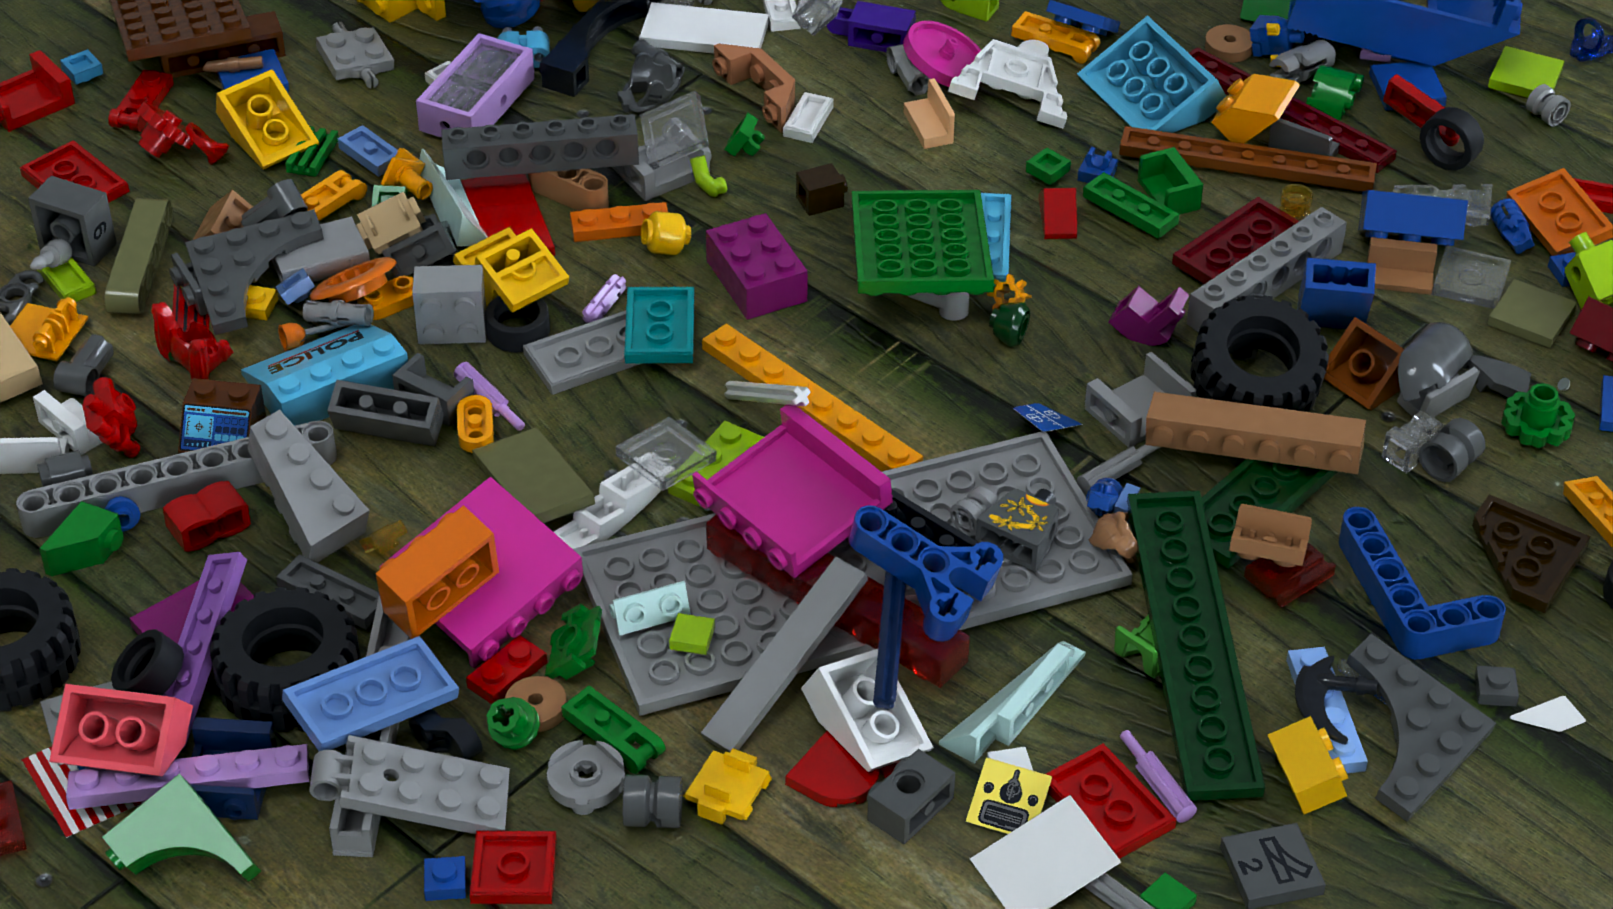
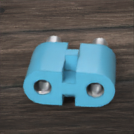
M536 26L533 28V31H526L527 35H519V31H513L509 27L504 28L497 39L533 49L534 68H539L542 58L550 53L549 36L543 32V29Z

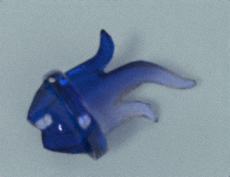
M1585 17L1576 23L1570 56L1577 58L1579 62L1613 53V35L1605 36L1601 25L1595 19ZM1585 25H1593L1596 29L1592 28V34L1585 37Z

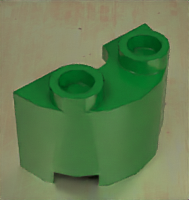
M1320 65L1313 79L1316 84L1311 97L1307 98L1306 104L1337 120H1341L1346 109H1352L1356 92L1360 93L1362 89L1364 75Z

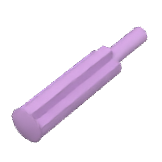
M463 362L456 367L454 377L459 382L465 377L473 379L474 394L484 396L491 401L494 416L499 417L501 414L517 431L524 429L525 423L507 406L509 401L469 362Z
M1129 730L1123 731L1120 738L1135 756L1138 762L1135 767L1179 823L1190 820L1197 811L1194 803L1154 752L1149 751L1146 753Z

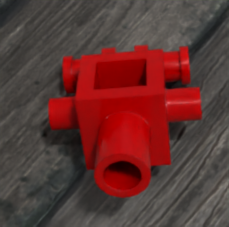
M107 377L99 378L93 383L94 395L88 394L82 404L87 429L96 434L101 442L109 445L114 451H123L128 458H134L141 448L138 442L130 440V436L138 426L134 412L136 410L135 403L126 393L121 394L115 390L112 379Z

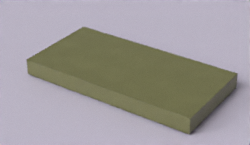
M537 427L472 450L474 461L487 477L491 476L543 523L595 504L594 493Z

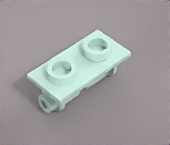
M685 581L612 600L613 604H609L610 614L613 619L616 618L619 635L674 621L678 613L691 615Z

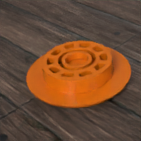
M381 257L345 269L318 284L311 291L310 299L322 300L328 298L329 302L338 299L344 300L347 303L377 290L388 281L385 273L392 269L397 261L391 257Z

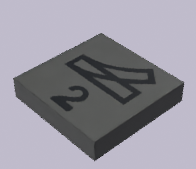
M1297 823L1221 838L1220 849L1247 909L1324 895L1326 884Z

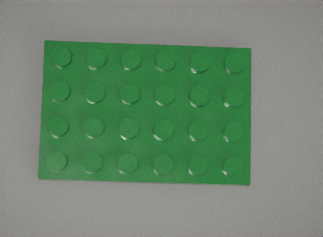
M980 190L852 191L858 294L865 293L869 296H879L883 293H899L911 296L917 293L948 295L951 292H967L971 295H980L984 292H994V277Z

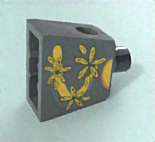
M1012 489L977 518L976 541L979 543L990 542L997 545L1001 549L1004 558L1036 572L1057 533L1059 509L1055 506V496L1047 489H1039L1034 496L1019 489Z

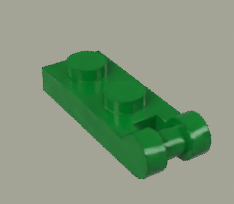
M590 685L561 706L562 717L594 741L605 742L614 747L622 756L624 766L633 774H637L647 765V760L650 758L656 759L666 750L664 742L657 734ZM634 742H637L641 746L638 749H635L631 745Z

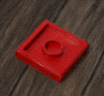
M476 831L470 885V904H552L557 846L556 831Z

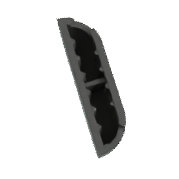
M1444 322L1430 323L1403 350L1398 364V379L1404 401L1419 398L1418 391L1434 384L1436 389L1444 387L1472 357L1473 350L1471 344L1460 329Z

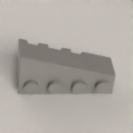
M280 409L250 426L248 451L266 487L270 488L275 499L274 503L279 513L283 514L294 543L298 544L304 557L318 563L366 532L369 509Z

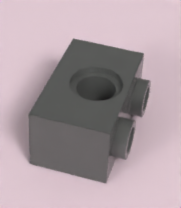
M920 749L916 750L908 759L900 760L893 772L883 782H877L872 786L867 795V820L902 844H905L954 798L955 772Z

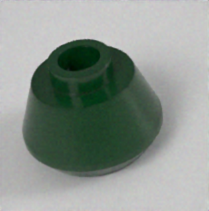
M1023 302L1003 303L999 309L994 308L990 317L989 327L993 328V334L1007 346L1019 345L1029 325L1030 309Z

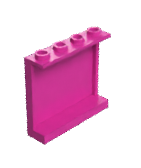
M785 405L780 409L782 424L708 480L698 472L693 473L692 477L695 488L693 495L702 508H709L717 514L725 527L728 529L734 528L740 533L752 549H759L767 555L775 568L778 570L784 569L793 578H796L849 537L857 510L867 505L876 506L884 510L893 503L891 479L799 407Z
M491 476L418 535H426L438 525L439 521L446 514L454 513L463 505L494 533L499 573L435 623L468 653L469 663L472 668L495 655L500 646L510 637L515 638L525 630L529 621L538 614L546 613L561 594L576 588L583 577L582 557ZM411 540L408 544H406L403 548H401L389 559L396 558L401 553H403L406 549H408L409 545L413 540Z

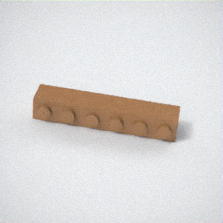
M1154 391L1146 417L1145 445L1358 474L1364 448L1366 420Z

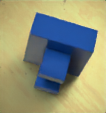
M1091 147L1078 170L1077 181L1089 183L1103 172L1113 177L1117 170L1118 159L1112 158V152L1108 150L1105 156L1095 154V147Z

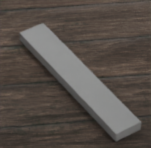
M838 557L833 559L703 729L701 735L705 740L729 753L732 748L739 750L868 581L865 572Z

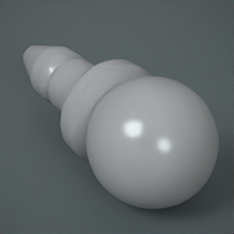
M63 239L50 241L41 249L40 255L33 259L30 268L32 270H41L45 267L55 268L58 265L67 263L72 256L70 244Z

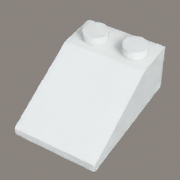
M878 649L819 667L801 688L818 722L867 772L897 763L902 759H908L918 749L926 753L934 748L899 681L897 683L894 707L890 710L875 707L873 698Z

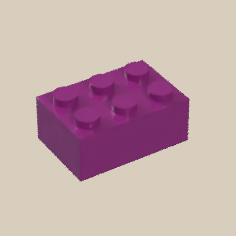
M766 213L706 230L707 262L747 320L807 302L808 271Z

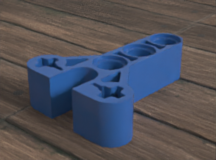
M871 505L857 510L849 533V543L855 551L915 590L925 616L923 630L930 639L940 642L948 641L954 637L967 620L974 599L955 587L964 590L981 602L993 587L1004 560L1001 549L990 542H980L973 547L938 546L881 508Z

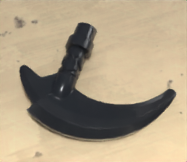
M1328 656L1311 667L1305 665L1302 667L1296 679L1295 700L1304 719L1311 716L1317 730L1325 728L1331 740L1347 744L1348 738L1333 726L1326 714L1324 706L1325 695L1328 690L1354 692L1356 695L1364 696V694L1376 695L1378 680L1366 679L1365 676H1358V678L1335 676L1330 670L1334 663V656Z

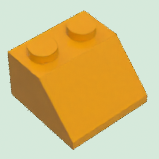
M1252 74L1244 81L1239 78L1228 88L1227 92L1229 95L1216 106L1218 113L1211 123L1230 142L1244 144L1279 120L1300 84L1295 80Z

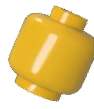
M655 211L648 219L643 220L641 242L647 246L651 253L678 255L684 245L690 243L691 227L686 225L685 219L681 214Z

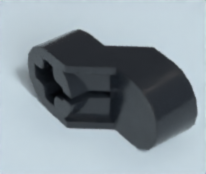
M430 709L409 719L410 730L416 741L425 751L449 753L453 757L470 760L483 750L479 736L464 718H442L435 710Z

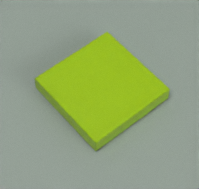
M1505 46L1489 79L1488 88L1528 98L1531 92L1542 84H1546L1554 90L1565 61Z

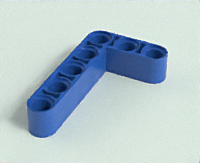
M1351 507L1344 512L1338 541L1339 546L1402 655L1414 660L1490 645L1499 639L1506 611L1505 604L1501 599L1491 595H1480L1428 606L1373 512L1364 507Z

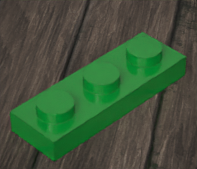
M1105 172L1083 187L1084 198L1158 239L1179 224V213Z

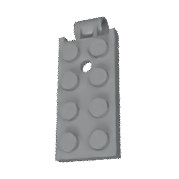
M348 735L346 741L347 755H342L335 750H322L314 756L309 791L318 800L333 801L339 798L341 808L476 834V831H505L510 768ZM383 775L391 776L395 778L396 781H388L384 778Z

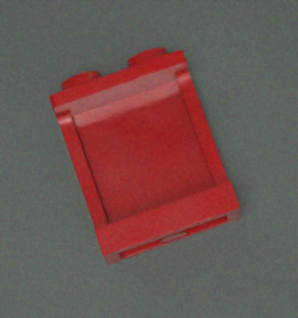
M41 50L29 54L32 70L0 83V124L8 132L75 104L70 78Z

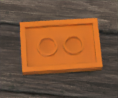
M1565 168L1507 191V199H1513L1517 202L1529 223L1530 230L1552 256L1575 252L1569 242L1583 232H1587L1595 245L1613 238L1612 223Z

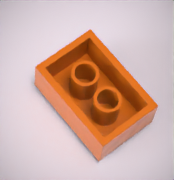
M464 505L454 513L446 514L434 529L426 535L415 538L408 549L396 558L388 559L382 564L379 571L375 573L383 612L411 639L421 635L499 573L494 533Z

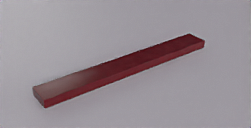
M1198 47L1189 52L1194 59L1218 80L1226 95H1229L1227 90L1236 80L1241 78L1244 81L1251 76L1247 72ZM1292 97L1280 117L1281 119L1331 136L1332 141L1340 143L1339 154L1352 160L1377 163L1376 173L1380 172L1396 158L1397 150L1295 97Z

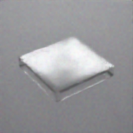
M692 91L640 115L647 161L653 170L709 146L701 98L696 91Z
M1446 246L1433 285L1432 295L1494 309L1501 299L1512 260Z
M670 417L663 419L616 446V456L662 491L716 461L717 453L715 449Z

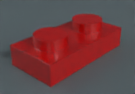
M518 635L466 677L467 688L490 704L499 699H504L508 689L515 682L531 677L547 664V653L521 635Z

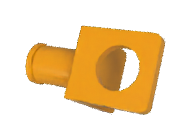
M399 148L396 156L391 159L381 185L406 186L407 192H411L416 198L421 200L426 199L433 189L432 183L420 176L425 163L406 149Z

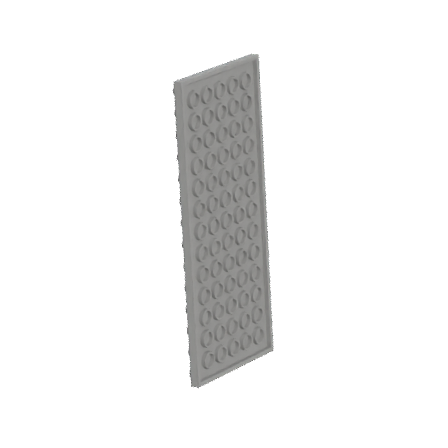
M1041 431L882 471L891 479V489L956 529L957 527L952 522L950 516L951 507L959 500H966L968 493L978 486L991 490L998 500L1012 489H1019L1032 496L1039 489H1047L1056 498L1055 506L1059 509L1057 533L1038 570L1034 572L1003 557L1004 560L997 579L980 602L968 594L969 597L974 599L967 620L958 631L1132 584L1133 574L1122 556L1115 549L1102 550L1091 545L1089 542V538L1092 536L1099 518L1087 507L1084 493L1046 432ZM715 513L573 549L582 557V581L593 607L600 606L602 609L600 624L639 716L733 691L835 557L865 572L868 581L798 673L817 669L878 649L886 570L855 551L849 543V537L796 578H793L784 569L778 570L775 568L767 555L759 549H752L740 533L734 528L728 529L725 527ZM976 534L973 536H969L976 540ZM685 581L691 615L715 619V629L707 655L670 649L669 639L676 620L619 635L616 618H612L609 604H613L612 600ZM907 584L901 646L930 639L923 630L925 616L915 590Z

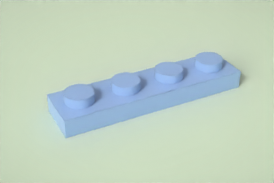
M1325 646L1288 651L1286 662L1294 684H1296L1298 674L1304 665L1311 667L1321 659L1328 657ZM1328 690L1324 698L1326 714L1333 726L1348 738L1347 744L1331 740L1334 749L1328 751L1331 759L1339 757L1347 774L1365 772L1368 761L1342 691Z

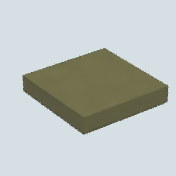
M1514 279L1489 315L1487 325L1551 348L1575 312L1577 302Z

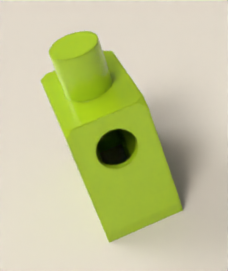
M1583 232L1569 242L1576 255L1565 267L1566 277L1581 310L1588 296L1610 306L1613 304V240L1595 246L1587 232Z

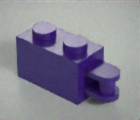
M857 1L854 9L837 7L827 22V28L833 34L848 36V46L887 52L888 47L903 44L907 32L915 24L916 11Z

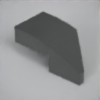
M1472 355L1463 366L1464 369L1469 370L1476 367L1480 371L1477 378L1479 382L1475 385L1479 392H1484L1489 386V388L1509 398L1519 391L1527 393L1529 389L1531 373L1512 364L1497 359Z

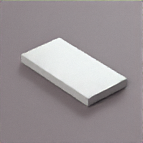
M651 2L639 40L644 39L655 48L714 54V45L719 43L761 48L769 24V14Z

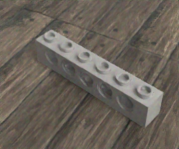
M1320 207L1192 292L1189 300L1187 325L1199 332L1200 326L1204 320L1208 319L1209 313L1216 307L1223 308L1224 302L1236 298L1238 302L1241 301L1242 296L1250 294L1273 296L1274 299L1302 280L1307 258L1331 260L1342 253L1347 222Z

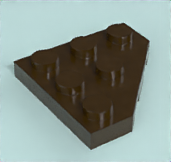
M1490 494L1475 514L1472 524L1510 599L1543 613H1546L1584 554L1591 537Z

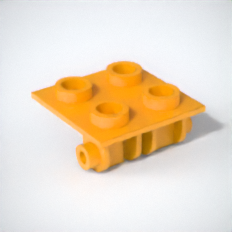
M66 297L58 301L56 309L27 303L10 327L30 356L58 362L89 318L86 315L78 314L76 301Z

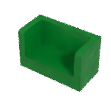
M1175 147L1140 156L1137 181L1150 198L1176 211L1180 215L1200 210L1204 184Z

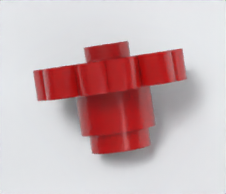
M147 101L142 103L137 112L148 122L140 134L142 138L138 142L142 148L159 158L162 153L166 154L175 142L187 149L193 146L194 142L187 134L186 127L181 124L183 120L168 109L164 112Z

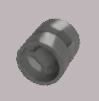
M1454 418L1420 447L1419 461L1423 469L1434 479L1441 482H1451L1467 468V465L1473 463L1484 453L1486 447L1485 438L1479 428L1469 420Z
M626 774L623 791V825L646 827L650 821H654L658 828H680L683 799L682 776H659L656 782L651 781L648 775Z

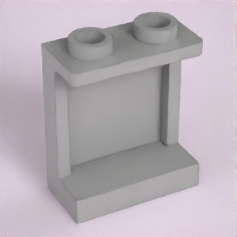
M676 118L671 120L670 135L638 147L639 165L612 167L644 201H647L694 182L695 178L690 163L691 158L705 155L710 173L712 154L707 144L702 143L689 127L684 126Z

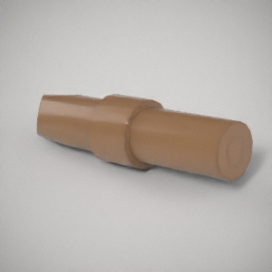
M237 56L208 61L205 63L203 71H229L230 73L240 72V70L263 68L262 56L244 58Z

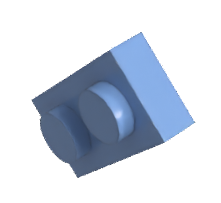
M363 125L338 138L340 150L378 177L385 174L391 159L396 156L398 151Z

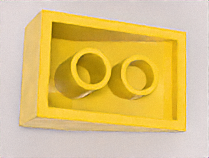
M273 69L216 93V114L230 136L263 170L287 160L291 154L298 151L302 153L310 146L319 145L318 139ZM306 140V142L297 145L298 142Z

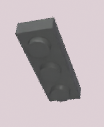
M300 554L276 576L279 588L286 587L287 590H296V587L309 589V593L314 594L315 591H319L328 595L329 600L335 599L344 606L345 611L351 614L356 626L367 630L374 621L378 597L380 596L379 592Z

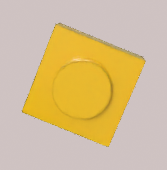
M250 285L247 292L246 318L267 321L278 301L277 289Z

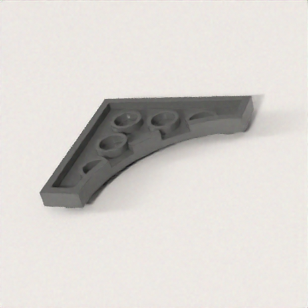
M314 209L185 242L215 335L248 327L246 306L249 286L252 282L256 283L259 277L269 268L268 262L281 252L288 254L304 245L324 239L322 228Z
M1371 633L1349 655L1346 664L1360 676H1365L1366 679L1378 680L1376 694L1378 697H1384L1392 713L1390 721L1394 732V739L1397 742L1396 758L1389 777L1378 790L1375 799L1408 822L1492 733L1496 722Z

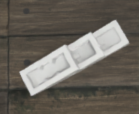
M647 455L600 483L599 495L594 497L595 504L575 511L573 521L555 530L554 533L572 549L608 540L658 495L674 477L675 471Z

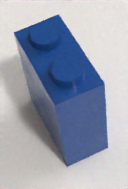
M1307 258L1298 294L1297 310L1301 308L1309 315L1308 320H1314L1319 327L1347 329L1354 317L1366 323L1375 293L1376 263Z

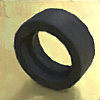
M1446 107L1437 111L1421 127L1419 136L1421 148L1427 158L1436 166L1451 171L1465 168L1479 155L1484 144L1483 132L1477 120L1468 112L1454 107ZM1439 125L1453 129L1460 136L1464 144V152H1457L1444 143L1440 136Z
M497 296L488 304L485 310L487 338L493 346L503 351L523 352V345L546 338L550 333L548 306L542 298L512 313L501 297ZM518 316L529 317L535 320L531 324L522 327H509L501 324L503 320Z
M157 629L143 632L134 638L118 657L111 676L113 688L121 691L162 696L176 680L182 668L184 659L182 647Z

